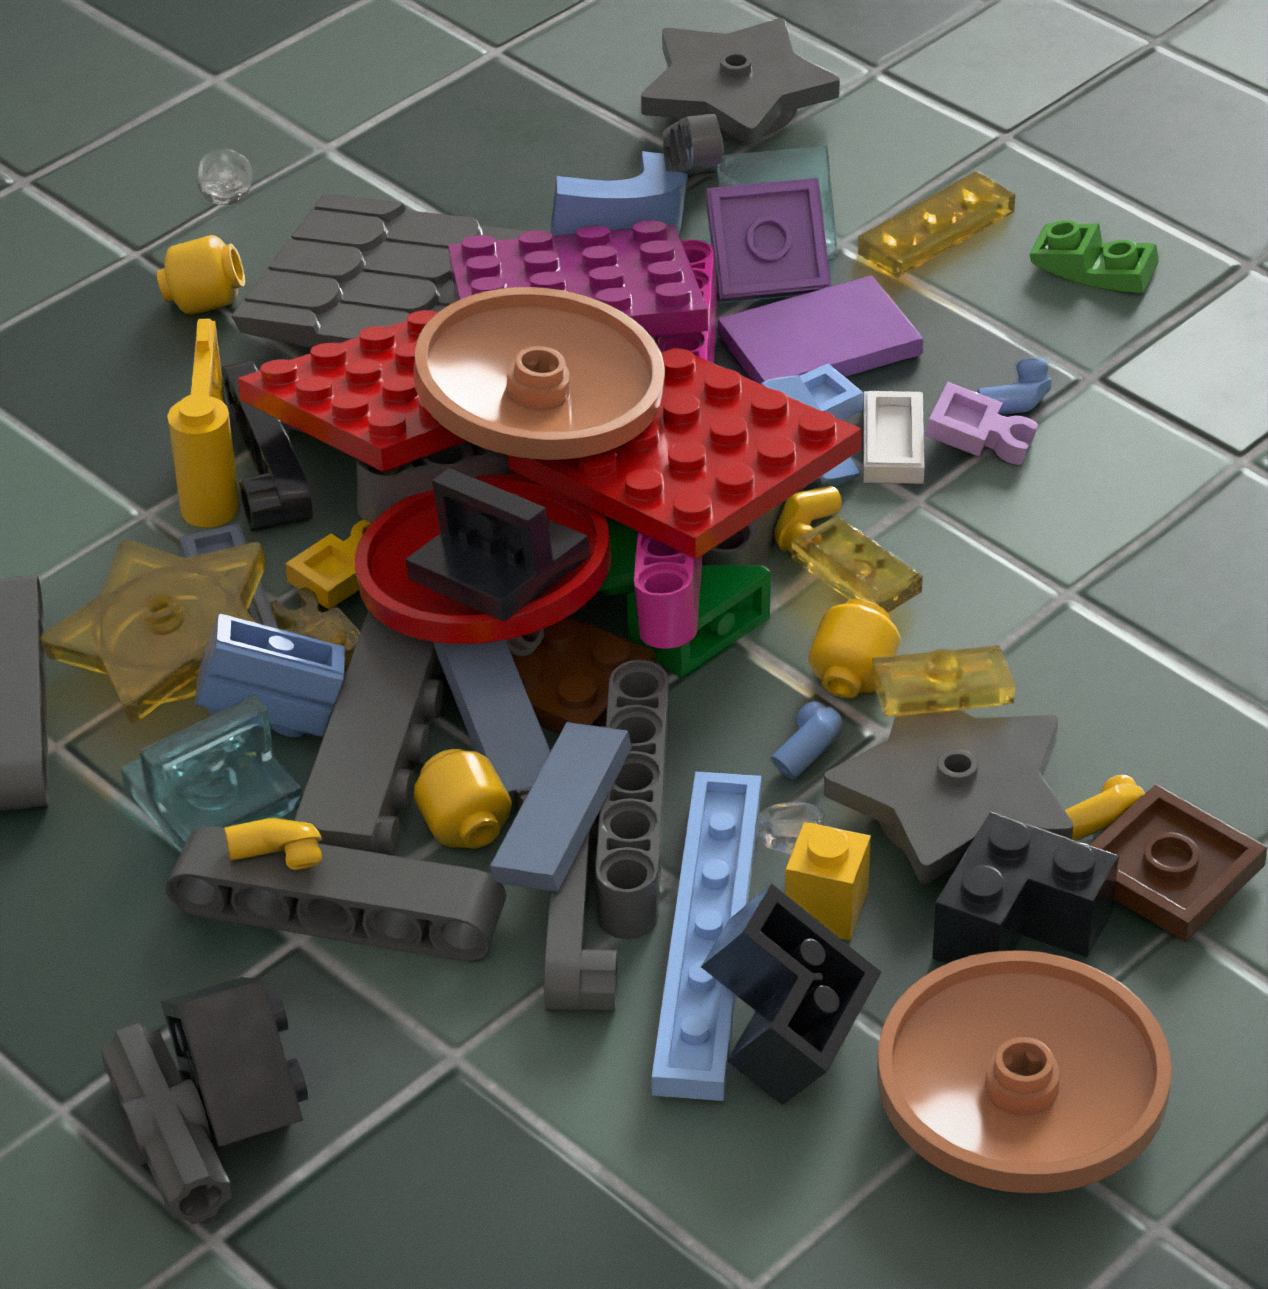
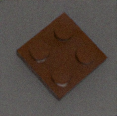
M570 616L544 628L542 642L530 655L521 657L511 655L539 725L558 734L561 733L566 722L606 727L609 679L612 671L619 665L633 660H646L656 663V651Z
M1157 784L1089 844L1090 846L1119 855L1114 900L1185 942L1265 866L1268 848Z

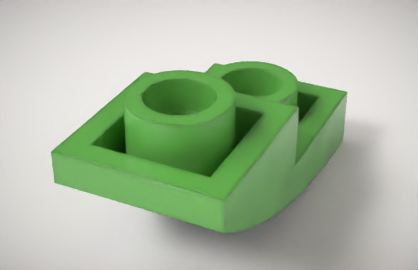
M1072 220L1046 223L1029 253L1032 264L1064 279L1096 288L1131 293H1144L1159 263L1156 243H1134L1131 240L1102 242L1098 223H1077Z

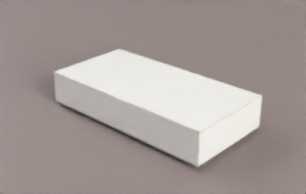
M864 391L863 483L924 484L923 392Z

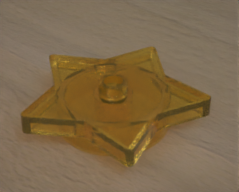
M125 539L121 541L101 595L40 636L46 656L52 660L106 674L108 681L116 691L130 723L140 721L162 703L195 696L199 669L206 648L209 645V639L217 615L223 614L255 623L247 610L267 565L262 546L259 542L183 558L132 540Z

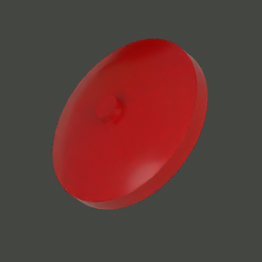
M490 474L475 477V479L545 507L547 519L588 536L590 557L503 622L409 580L405 559L438 536L440 528L434 491L429 490L408 496L377 517L366 529L358 543L355 553V571L361 599L370 613L389 628L404 635L431 642L478 644L507 640L536 632L563 620L577 611L603 585L609 573L612 558L609 530L605 516L523 475Z

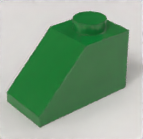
M702 565L698 631L689 643L669 649L655 648L641 640L634 590L627 595L628 640L656 651V662L682 679L770 618L771 571L762 565Z

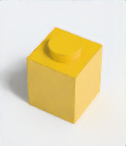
M804 822L785 869V895L836 936L851 941L868 895L871 836Z

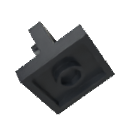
M448 468L432 480L440 534L407 557L405 561L410 581L505 622L590 557L587 535L547 519L545 507Z

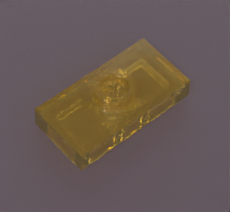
M838 515L792 541V558L849 600H866L877 604L889 613L922 592L923 576Z
M1000 645L955 650L938 649L925 653L872 658L871 676L885 717L1014 704L1016 685Z

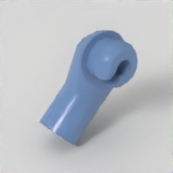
M1044 358L1020 360L1016 366L1019 376L1018 380H1015L1011 385L978 388L977 393L1002 402L1000 415L1024 413L1032 410L1051 389L1052 378L1047 376L1048 363Z
M816 701L805 704L800 709L796 718L799 730L771 756V760L776 768L790 780H795L840 735L843 725L842 718L834 708H826L821 702Z

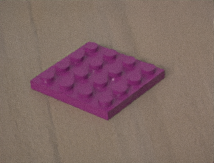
M646 220L635 223L631 229L610 230L605 226L590 225L577 229L575 234L552 235L548 231L533 230L520 234L518 239L495 240L490 236L476 235L463 239L461 244L448 245L449 265L457 301L474 294L502 288H550L584 295L608 304L636 321L650 336L708 331L707 306L675 225H666V223L657 220Z

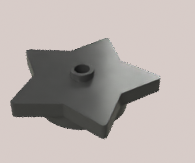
M777 18L728 34L664 28L662 29V50L668 68L642 92L641 113L647 116L675 117L680 120L688 116L715 114L723 139L740 140L748 146H755L763 136L772 134L786 126L795 116L797 109L839 98L840 77L793 53L787 23L784 18Z
M909 686L903 691L888 740L828 770L824 774V796L878 820L886 836L906 853L918 880L923 884L934 881L958 866L990 812L1072 839L1073 835L1072 820L1043 778L1057 741L1059 718L1055 715L975 718L917 688Z

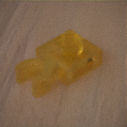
M306 587L299 589L300 609H286L278 600L271 602V611L278 629L344 646V672L347 671L361 631L338 607L320 613L316 593Z

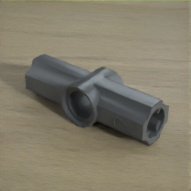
M138 1023L117 1030L109 1044L101 1048L105 1072L108 1074L113 1091L117 1094L120 1101L123 1125L137 1162L140 1166L148 1164L172 1219L188 1220L193 1225L215 1217L219 1208L230 1200L232 1195L228 1175L223 1169L218 1153L214 1150L210 1141L211 1135L208 1120L195 1085L190 1079L182 1081L159 1029L150 1030Z

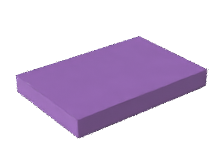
M872 275L718 318L719 337L751 380L759 384L768 379L800 376L827 363L846 377L923 354V337Z

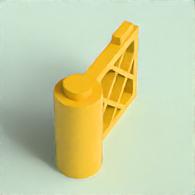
M198 319L191 395L184 397L172 406L167 418L181 516L187 523L193 526L212 528L232 521L238 515L240 501L229 412L225 404L216 322L211 321V319Z

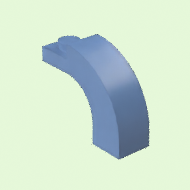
M642 151L639 176L634 178L603 181L556 176L550 233L552 235L575 234L577 229L590 225L605 226L610 230L631 229L635 223L657 220L666 223V225H675L679 234L681 231L688 173L666 171L664 154Z

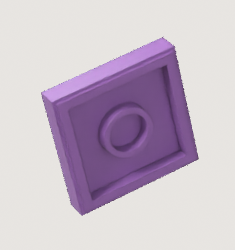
M818 178L706 189L705 198L711 246L714 250L718 303L802 295L832 287Z

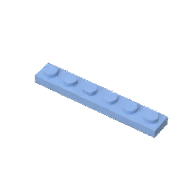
M695 771L652 1070V1096L724 1101L728 1070L727 1060L730 1054L737 996L702 969L701 965L728 920L748 904L761 801V776Z

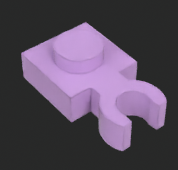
M947 381L929 418L924 435L979 457L984 446L994 449L1002 460L1011 464L1022 465L1028 447L1033 442L1038 424L1023 416H1002L999 414L1002 402Z

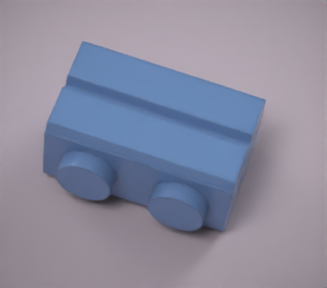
M218 614L209 639V645L206 648L199 669L195 705L206 707L210 714L225 721H237L245 717L268 723L274 731L284 736L300 737L307 733L323 737L332 712V706L335 704L343 682L344 646Z

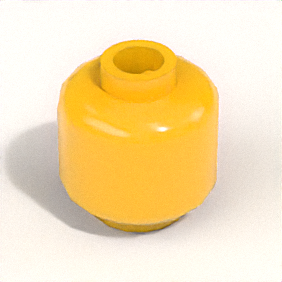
M208 235L169 247L164 258V268L157 271V281L166 302L175 301L178 308L184 314L191 316L234 303L237 299L238 288L245 286V274L235 246L232 243L225 245L219 237Z
M848 600L844 604L831 607L823 614L809 651L808 663L813 674L822 681V686L835 696L854 698L859 693L871 694L885 685L898 650L900 636L896 626L891 622L889 614L882 607L866 600Z
M449 749L436 754L425 763L414 785L413 798L435 840L448 848L476 849L488 845L498 836L500 829L506 823L511 812V798L490 760L476 751Z

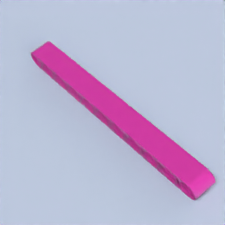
M682 240L685 253L707 306L708 331L655 336V343L661 353L676 346L680 349L689 350L694 355L714 363L718 307L714 250L709 243L701 240ZM638 532L634 587L641 640L655 648L669 649L680 647L689 643L698 631L702 556L694 559Z

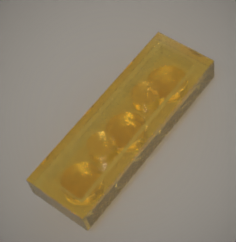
M975 171L859 235L858 254L897 279L1014 213L1016 194L989 177Z

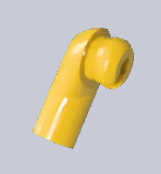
M824 486L797 492L789 497L774 528V536L778 547L782 551L788 550L794 556H804L810 553L814 545L807 540L817 539L816 531L810 524L812 520L839 513L842 505L839 491L833 486Z
M1116 775L1108 779L1104 783L1101 793L1065 810L1073 822L1072 840L1079 841L1108 828L1145 794L1144 790L1137 786L1132 777L1127 775Z
M268 818L224 827L230 861L285 851L286 865L292 870H302L314 867L322 860V851L318 845L322 837L311 823Z

